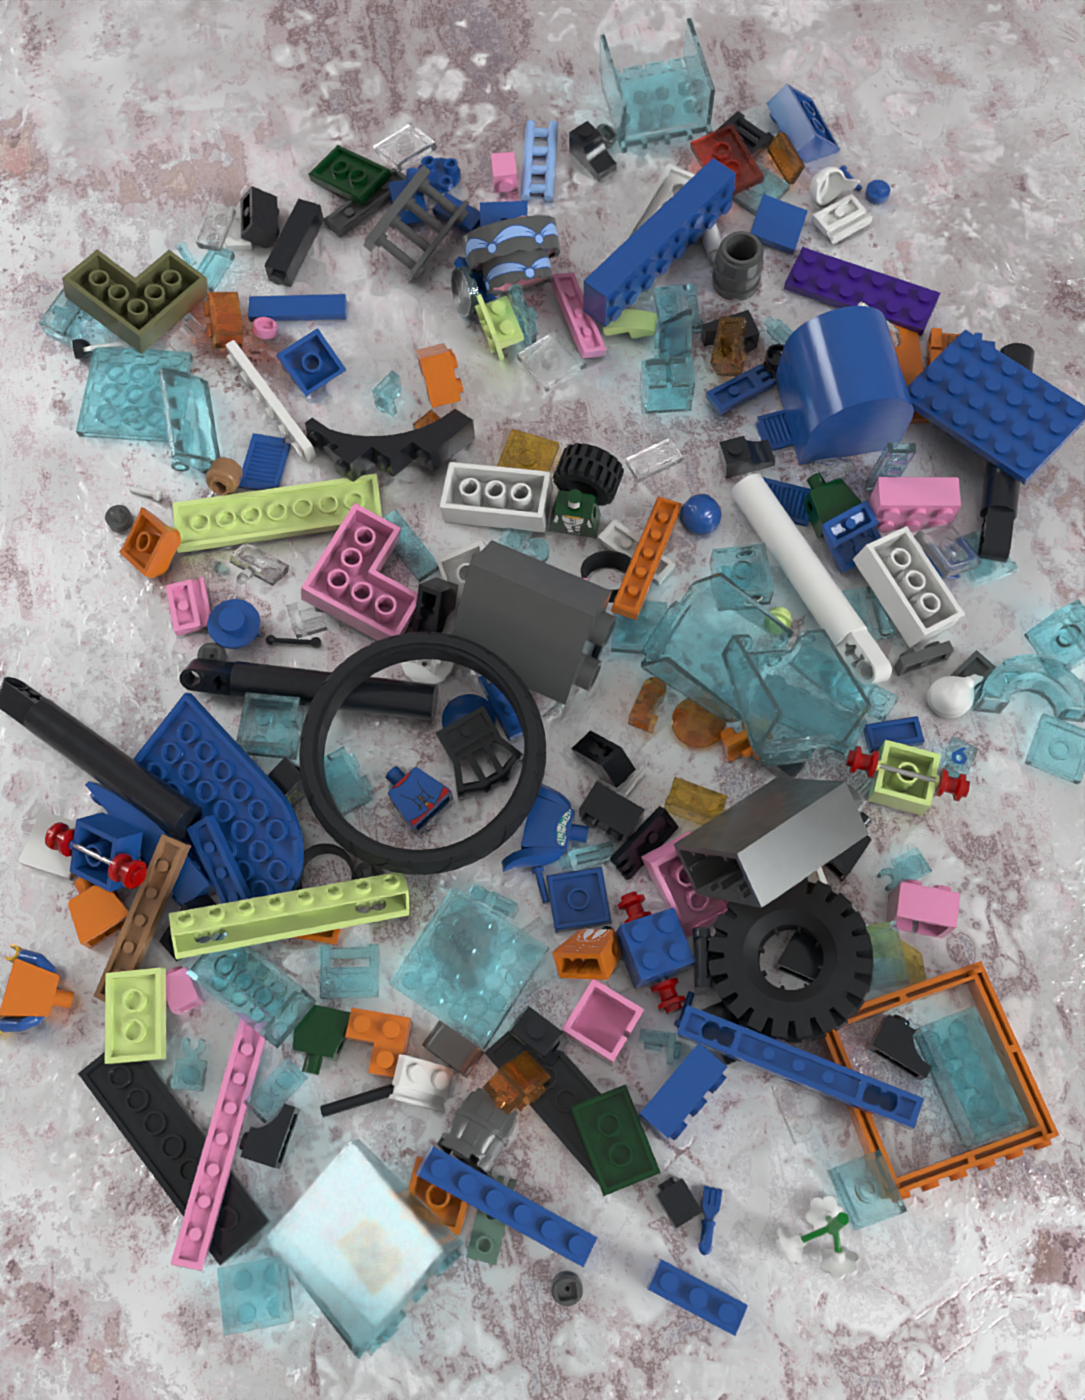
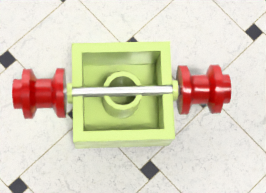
M885 740L878 751L874 750L871 755L862 753L861 747L856 746L854 751L849 750L845 766L849 767V773L854 774L858 769L866 771L867 778L872 779L867 801L921 816L931 807L934 787L935 796L941 797L944 792L952 794L953 800L957 802L960 801L961 797H967L970 788V781H966V774L961 773L955 778L949 776L947 769H942L939 776H937L941 754Z

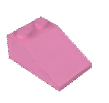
M688 831L641 856L667 908L675 909L686 938L693 935V928H706L715 923L720 913L725 914L728 909L726 904L729 902L696 894L673 845L692 831Z

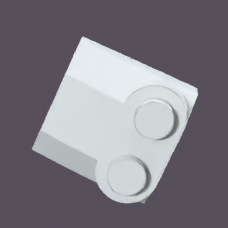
M479 540L435 560L443 580L458 584L456 606L460 604L469 563L486 547L487 544L484 540Z

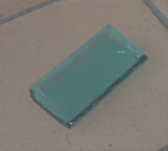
M162 368L159 370L171 457L207 474L212 462L220 458L208 381L187 372Z

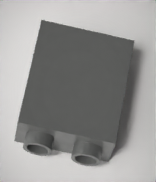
M491 540L469 563L452 635L471 640L492 651L520 676L528 689L566 705L578 687L587 691L592 689L602 666L601 660L591 657L594 646L596 644L600 647H605L613 632L617 617L606 612L612 593L611 590Z
M776 777L673 845L697 895L762 908L867 836L868 832L860 815L863 811L862 799L857 791L847 784L846 781Z

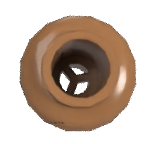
M217 458L212 462L206 474V483L211 491L217 495L233 494L242 480L243 470L231 458Z

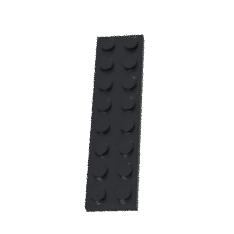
M104 1051L81 1070L78 1075L184 1217L206 1141V1135L149 1061L105 1064ZM230 1170L209 1247V1252L219 1265L227 1262L271 1223L232 1170Z

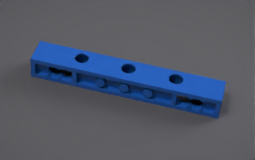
M687 1005L677 1031L679 1038L694 1044L700 1042L709 1050L906 1129H915L924 1098Z

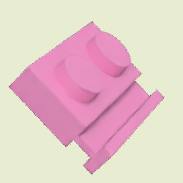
M199 577V579L193 581L189 579L165 585L176 635L200 631L207 627L208 617L212 611L204 577Z

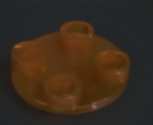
M694 696L683 700L677 705L672 714L671 723L676 737L689 749L709 747L720 740V733L726 728V717L722 708L715 701L707 697Z

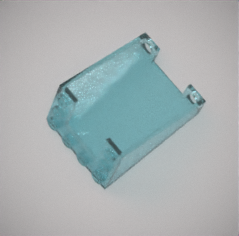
M359 1139L351 1140L266 1237L358 1360L367 1352L372 1356L392 1338L399 1329L397 1326L407 1316L404 1308L411 1300L417 1304L429 1290L426 1283L433 1275L439 1278L442 1273H445L455 1264L462 1255L458 1250L464 1244Z

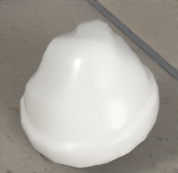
M832 166L826 167L813 176L810 184V194L817 205L826 206L832 203L843 190L855 189L860 184V180L847 179L842 170Z
M973 674L967 677L944 676L937 679L928 690L927 702L929 707L935 714L944 718L962 716L973 704L975 685L980 683L984 677Z

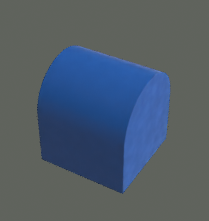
M868 306L838 308L808 320L788 337L776 371L775 381L799 465L897 448L913 418L914 408L884 314L878 309Z

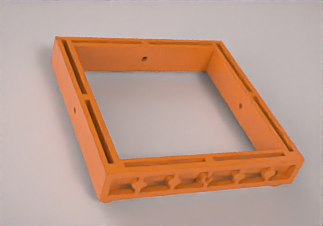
M982 961L866 1001L857 1014H853L848 1019V1023L845 1026L967 983L1030 1128L896 1177L872 1115L845 1104L882 1198L892 1197L894 1202L911 1197L909 1190L920 1187L922 1192L936 1188L940 1186L938 1183L939 1179L948 1176L950 1181L966 1177L968 1176L966 1170L977 1166L978 1171L993 1167L996 1165L994 1161L996 1158L1005 1156L1006 1161L1020 1157L1024 1155L1022 1149L1033 1146L1034 1150L1042 1149L1052 1145L1050 1139L1059 1136ZM834 1029L826 1033L827 1037L819 1039L827 1060L853 1070L838 1031Z

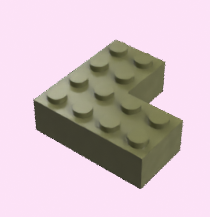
M97 249L62 278L66 298L140 354L208 296L207 277L171 250L165 252L135 278Z

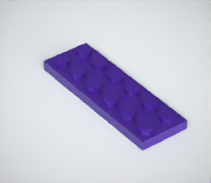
M802 247L784 284V290L837 308L849 306L876 308L884 314L887 325L891 326V324L900 326L918 333L919 336L923 335L940 297V292Z

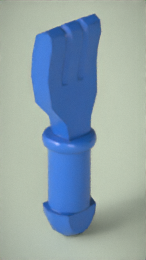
M705 1185L701 1208L704 1219L701 1220L700 1243H698L699 1252L704 1256L710 1254L713 1248L714 1226H716V1222L713 1220L720 1210L722 1189Z

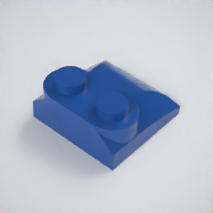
M318 328L276 355L282 369L289 374L305 397L346 371V368Z

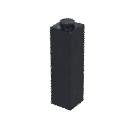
M298 198L264 265L269 281L276 285L292 286L324 222L320 204Z

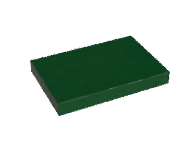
M337 145L308 174L310 181L362 206L392 176L389 168L340 145Z
M626 1084L570 1106L603 1197L661 1173Z

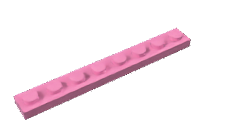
M240 1018L170 1263L173 1266L203 1272L270 1023Z

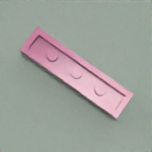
M574 272L552 274L553 279L550 284L581 358L604 356L607 349L594 319L583 311V293Z

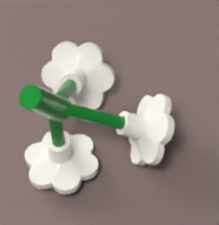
M826 1195L823 1198L814 1197L810 1201V1209L806 1212V1220L813 1225L815 1231L806 1235L802 1233L796 1235L790 1227L785 1228L781 1226L777 1228V1247L783 1253L784 1259L788 1264H801L803 1261L801 1253L807 1242L829 1233L833 1235L834 1247L823 1251V1260L820 1263L821 1270L824 1273L830 1274L836 1280H841L845 1276H854L857 1273V1264L859 1262L857 1253L849 1251L847 1247L840 1243L839 1231L849 1223V1217L844 1209L837 1205V1200L832 1195Z

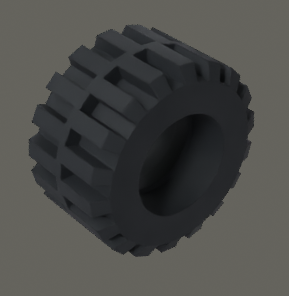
M574 443V445L570 444L567 448H564L553 475V482L560 491L576 489L581 493L594 495L599 506H606L614 500L624 475V468H622L621 462L608 451L590 444Z

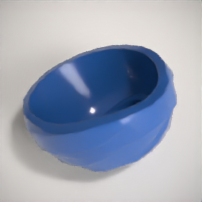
M696 494L690 497L681 507L680 520L685 529L692 534L707 535L719 525L722 512L718 503L707 494Z

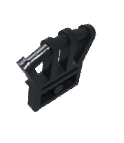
M484 706L435 732L449 760L453 764L458 798L465 797V794L483 791L487 793L491 791V787L497 783L508 781V777L519 763L523 764L524 754L501 737ZM493 741L511 755L503 767L489 745ZM481 748L495 770L493 774L485 777L472 754ZM466 758L478 781L463 783L460 760Z

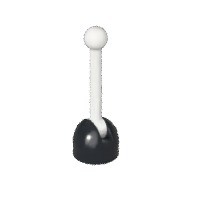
M84 339L72 340L76 360L89 357L92 350L123 346L132 348L125 341L91 345Z

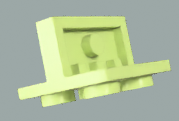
M481 294L476 295L479 305H476L475 309L492 354L497 352L500 360L505 359L502 352L503 348L525 340L508 296L506 295L485 304Z

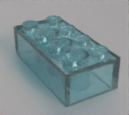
M227 932L221 933L215 941L224 939L227 936ZM250 946L202 954L186 973L277 1049L317 1002L302 986Z
M975 1006L915 1029L916 1031L913 1035L924 1061L932 1067L930 1071L931 1077L963 1147L973 1146L1029 1124Z

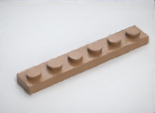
M161 835L147 868L146 878L138 889L93 997L105 1002L106 973L139 970L191 845L169 835Z

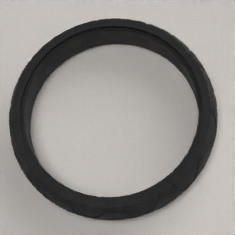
M439 632L403 633L378 640L361 648L337 666L325 679L322 686L316 692L303 722L299 746L300 774L308 803L317 820L334 841L347 852L374 867L391 872L411 875L439 874L468 866L488 856L504 844L522 825L538 797L544 778L546 766L545 730L541 714L528 687L520 676L495 653L471 640L452 634ZM412 660L448 661L467 667L485 677L501 691L511 704L519 720L524 738V758L517 785L506 805L497 816L481 830L462 841L444 847L424 850L403 849L380 843L361 833L347 822L331 797L324 765L325 744L331 723L349 694L373 674L395 664Z

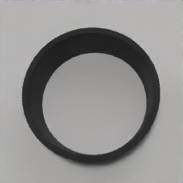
M617 551L596 552L583 561L581 577L587 578L591 572L606 567L617 568L626 573L632 558ZM619 589L611 590L612 593L608 603L614 602Z
M321 843L313 845L304 851L303 870L314 857L321 854H335L348 863L352 873L351 880L355 879L353 861L349 854L341 847L334 844ZM301 879L297 890L303 889Z

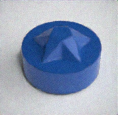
M873 180L867 185L865 197L872 204H883L889 197L890 186L883 180Z

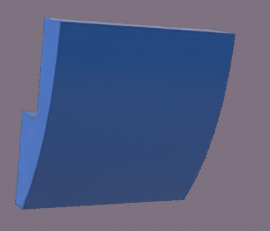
M867 500L821 525L828 549L840 574L856 566L853 559L867 544L882 538L875 526L879 522Z

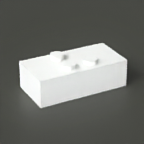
M449 462L440 502V510L444 522L545 533L553 492L551 472Z
M907 526L867 544L854 557L853 561L910 648L949 629L965 616V613Z

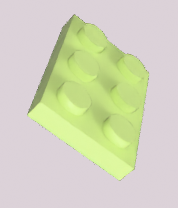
M166 968L106 973L105 1064L166 1059Z

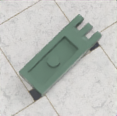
M491 1173V1174L489 1175V1177L492 1178V1179H493V1173ZM498 1175L497 1182L503 1185L505 1176ZM510 1178L508 1182V1188L513 1191L516 1179ZM477 1210L466 1257L497 1265L506 1225Z

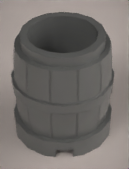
M737 231L727 235L721 241L716 253L715 267L712 275L713 288L719 296L726 300L732 301L733 298H741L740 301L747 300L759 288L764 263V250L759 239L750 232Z
M477 1088L475 1092L472 1091L461 1107L457 1109L447 1132L442 1134L437 1142V1146L448 1155L453 1151L452 1155L459 1161L489 1177L495 1167L494 1161L509 1142L508 1139L517 1123L516 1116L518 1113L509 1103L485 1089Z

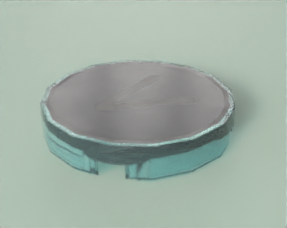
M466 266L454 268L451 276L453 300L459 314L463 317L474 316L476 314L475 306L479 305L476 295H479L477 283L474 278H470L471 270Z

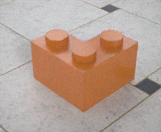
M445 343L415 350L431 407L434 408L461 401L460 393L464 391L461 379L455 376L454 369L458 368V364L452 349H448Z
M351 1008L345 1038L350 1042L373 1045L368 1073L374 1077L393 1080L399 1054L407 1055L413 1021L410 1017Z

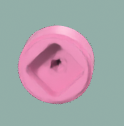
M260 317L253 321L252 332L258 338L272 339L277 335L278 325L271 318Z

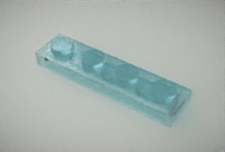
M888 443L866 479V490L874 489L878 477H901L916 454V443Z

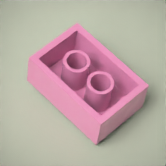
M878 477L868 501L879 524L875 525L880 532L899 530L906 526L910 532L918 530L942 532L948 530L961 507L959 477Z

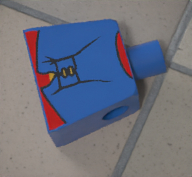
M395 766L385 777L394 786L387 793L391 802L415 835L453 800V795L449 788L418 767H414L405 774L398 766Z

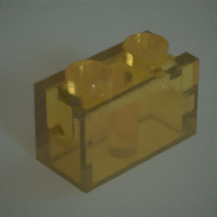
M674 777L664 808L670 814L704 825L723 812L728 796Z

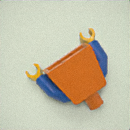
M16 944L10 945L12 949L16 950V954L13 957H4L13 963L0 1007V1034L3 1032H22L40 1025L44 1018H49L52 1006L70 1009L74 996L72 991L57 989L60 975L56 974V967L43 954L22 949Z

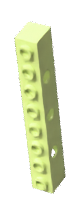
M395 872L169 913L175 958H186L408 916L409 890L404 874ZM377 904L387 905L380 911L373 909L368 913L356 911V908L366 906L371 908L372 905ZM227 932V936L219 941L212 939L207 943L195 941L199 937H212L215 934Z

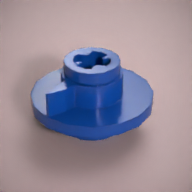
M230 599L223 601L212 610L208 617L207 628L210 637L217 645L225 649L235 650L243 648L253 642L256 637H261L259 634L261 627L260 615L255 607L245 600Z

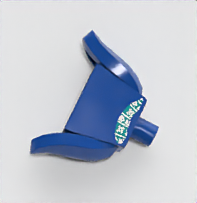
M541 785L538 797L526 819L521 843L522 849L511 853L501 861L503 872L518 868L552 864L559 860L562 854H568L571 840L587 843L589 826L574 824L575 811L571 808V803L564 795L547 785Z

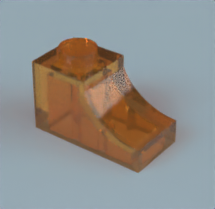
M720 316L710 364L718 376L736 377L742 374L746 357L744 339L747 321L745 317Z

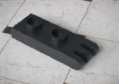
M659 806L611 856L610 861L613 865H616V869L625 880L631 879L644 865L641 856L662 846L679 826L668 811Z

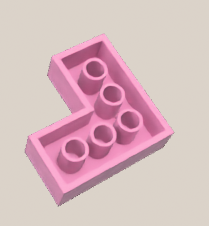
M354 503L302 585L301 600L377 641L405 633L415 616L418 593L380 573L399 542L401 527Z

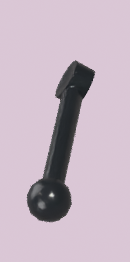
M274 635L266 637V643L269 645L275 643L311 645L315 649L321 646V640L318 637H313L311 640L276 638Z

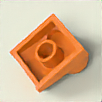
M141 507L119 553L144 576L149 578L161 576L169 568L170 562L181 544L180 532L176 528L167 526L146 508Z

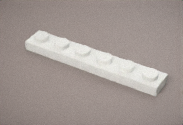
M234 340L227 343L226 348L229 355L226 358L233 369H239V376L246 386L251 385L254 389L252 394L257 402L265 404L266 408L264 409L271 421L276 420L279 423L278 429L285 439L290 438L293 442L291 446L298 457L303 456L307 463L316 459L310 441Z

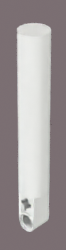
M751 474L740 480L733 487L731 496L857 680L862 684H872L888 680L892 673L890 662L760 474Z

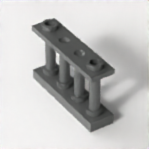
M422 165L371 230L363 245L370 252L375 246L382 247L411 271L406 278L409 283L414 277L420 278L427 268L424 266L425 262L456 222L460 225L468 215V212L465 210L469 202L465 200L458 208L433 188L428 180L431 171L424 165ZM418 191L421 194L424 192L452 215V218L445 226L415 202L414 196ZM404 209L407 212L410 210L438 233V236L431 244L401 221L402 217H400V214ZM390 227L393 230L396 228L424 251L418 262H415L387 239L388 236L385 233Z

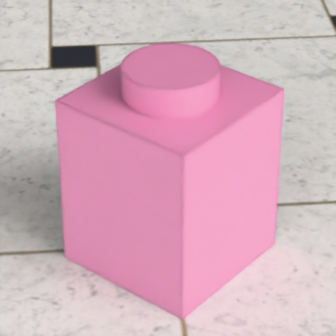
M514 152L491 154L494 192L518 190Z
M182 966L174 967L166 972V1000L171 1012L177 1015H181L205 1003L193 971L187 967L182 968Z

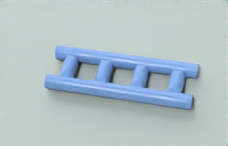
M533 120L526 121L520 199L523 201L529 200L530 193L544 194V200L547 202L553 200L558 123L556 121H550L549 128H536ZM534 137L548 138L547 146H533ZM533 156H547L546 165H532ZM531 175H545V184H531Z

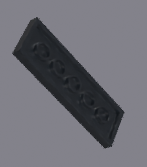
M506 1032L484 1052L485 1055L598 1184L570 1106L601 1093L563 1051L551 1067Z

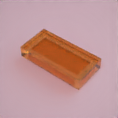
M778 132L767 151L787 185H793L806 166L786 133Z

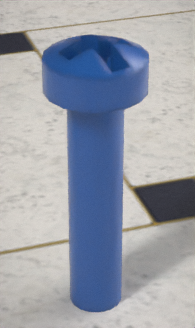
M846 165L839 168L844 173L845 178L854 179L847 171ZM858 184L855 189L859 192L863 187Z
M534 867L531 871L532 874L536 875L543 904L550 901L542 874L544 867Z
M688 991L679 1020L674 1022L678 1029L687 1005L691 1006L694 992Z

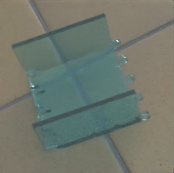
M691 18L686 19L684 57L667 60V65H665L664 61L645 64L644 70L642 65L623 68V74H621L620 69L615 70L605 34L600 35L599 72L601 75V86L622 153H627V147L641 144L643 150L647 149V143L663 140L664 145H669L670 139L686 136L687 141L693 139L692 134L706 132L707 137L713 136L711 119L715 87Z

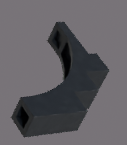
M453 409L444 417L421 428L384 436H362L338 432L327 428L314 418L305 422L306 437L312 446L320 448L331 459H334V469L336 472L353 482L375 465L379 470L385 471L394 477L414 460L419 465L425 466L433 472L475 439L473 419L457 409Z

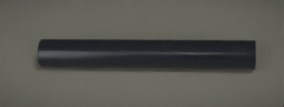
M389 1084L321 1105L322 1117L324 1118L388 1098L390 1094H393L394 1085Z

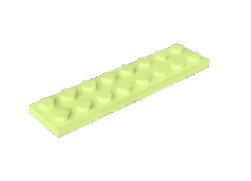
M377 474L363 475L354 482L348 478L174 502V528L178 529L181 537V544L177 551L182 553L338 530L354 503L383 518Z

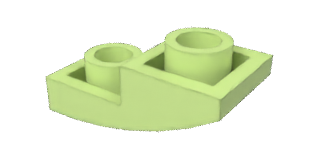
M624 309L616 321L610 322L606 327L603 326L605 336L629 332L632 339L655 335L658 316L650 311Z

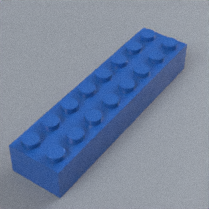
M712 158L584 280L583 311L604 327L610 322L616 321L628 305L631 306L635 303L638 295L644 290H648L660 274L664 275L670 265L676 259L679 260L691 244L694 245L699 241L706 229L710 230L722 214L726 215L733 205L732 195L735 190L736 173Z

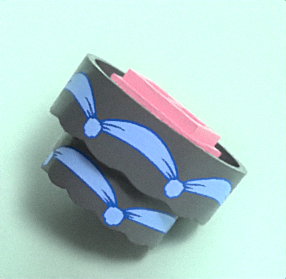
M523 215L491 223L468 232L461 239L470 274L483 275L487 295L492 294L493 296H498L502 293L510 295L516 291L526 292L533 287H542L546 283H551L553 275L550 258L559 256L561 252L556 219L547 215Z

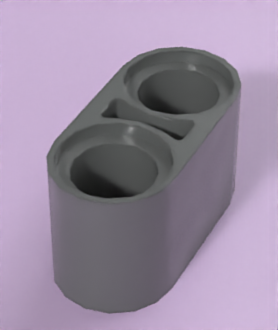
M440 1020L422 1044L424 1048L466 1078L484 1054L481 1049Z

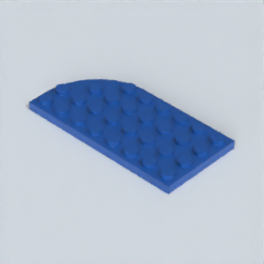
M184 693L134 757V760L202 808L201 819L208 815L215 816L253 898L297 890L303 870L304 844L301 827L292 805L277 785L191 693ZM187 835L182 838L183 842L191 845L190 850L202 863L190 836Z

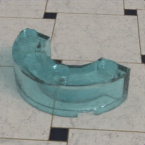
M1039 654L1018 655L1005 660L989 674L976 693L972 711L1000 714L1009 704L1011 695L1017 692L1028 691L1038 694L1048 701L1053 709L1055 720L1083 723L1085 721V682L1083 679L1079 680L1070 671L1071 667L1055 658Z

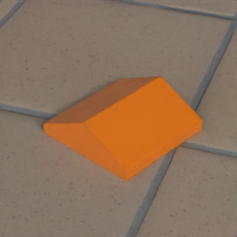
M417 1156L401 1219L460 1235L469 1204L415 1175L423 1157Z

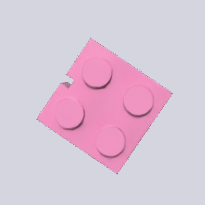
M906 879L904 882L901 881L889 893L885 928L911 932L914 920L918 921L916 934L942 939L957 928L960 893L953 892L950 887L944 885H935L932 888L922 886V882L918 880Z
M592 979L562 1028V1032H564L566 1037L613 1066L627 1041V1038L623 1035L630 1037L642 1017L644 1009L596 979Z

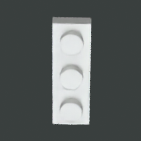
M615 519L598 536V542L608 550L624 553L631 558L640 540V537ZM663 555L652 582L659 587L675 569V563Z

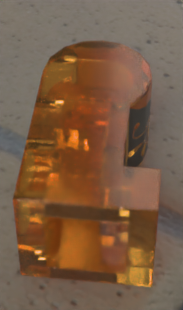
M650 677L644 682L629 714V725L651 734L654 733L658 716L653 714L657 706L663 703L667 689L662 679Z

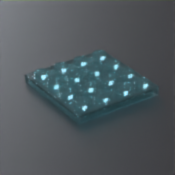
M95 347L76 427L77 435L79 437L177 443L193 362L191 352L145 350L140 354L137 350L129 348Z
M453 886L389 982V985L480 1047L486 1049L550 948Z

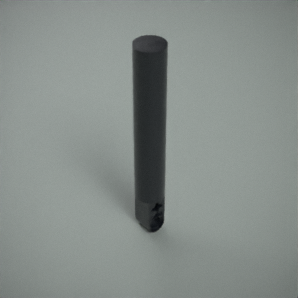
M1011 343L1000 349L1001 353L1033 372L1035 352L1032 347L1023 343ZM987 459L980 508L982 522L978 558L1006 563L1011 549L1013 524L1017 517L1021 482Z
M196 658L185 667L179 679L181 685L190 691L310 706L316 692L332 672L242 661L228 662ZM192 671L196 672L199 675V677H196L192 673ZM370 676L349 694L338 710L433 721L438 702V685Z
M13 677L3 678L0 686V709L175 838L182 839L189 835L187 828L201 819L202 808L23 681Z

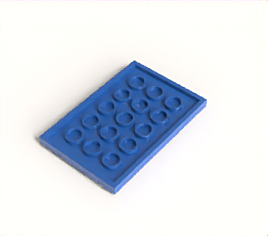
M964 330L907 386L915 412L1024 485L1085 423V406L967 330Z

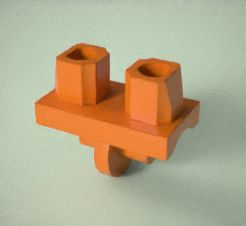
M755 715L744 719L742 722L744 730L739 733L733 727H728L721 731V741L724 745L725 756L729 762L741 756L745 759L751 755L757 761L762 759V749L766 748L768 742L772 740L769 727H771L770 722L766 718L760 721Z

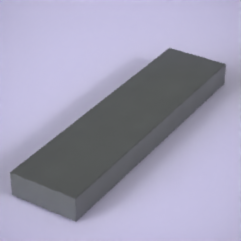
M396 166L390 170L392 176L363 206L348 200L324 218L325 225L341 238L390 202L391 196L388 183L405 180L406 175Z

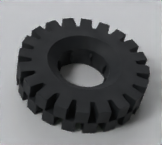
M806 877L762 908L730 901L726 904L728 909L724 915L719 914L714 924L715 934L710 936L708 951L711 960L708 963L710 975L715 983V989L726 1007L740 1023L750 1030L775 1040L782 1039L786 1040L787 1043H802V1040L812 1038V1041L827 1037L826 1033L834 1029L838 1031L848 1023V1019L853 1014H857L864 1004V998L869 993L873 980V947L865 921L859 911L856 912L854 910L852 902L841 892L836 894L832 891L830 885L819 880L816 883H812ZM784 930H797L798 934L805 932L817 941L815 943L817 949L822 948L823 966H818V970L821 972L811 984L807 985L804 983V988L786 990L784 985H781L780 988L776 987L765 978L767 975L766 971H761L760 954L765 952L763 946L773 935L779 936L778 932Z

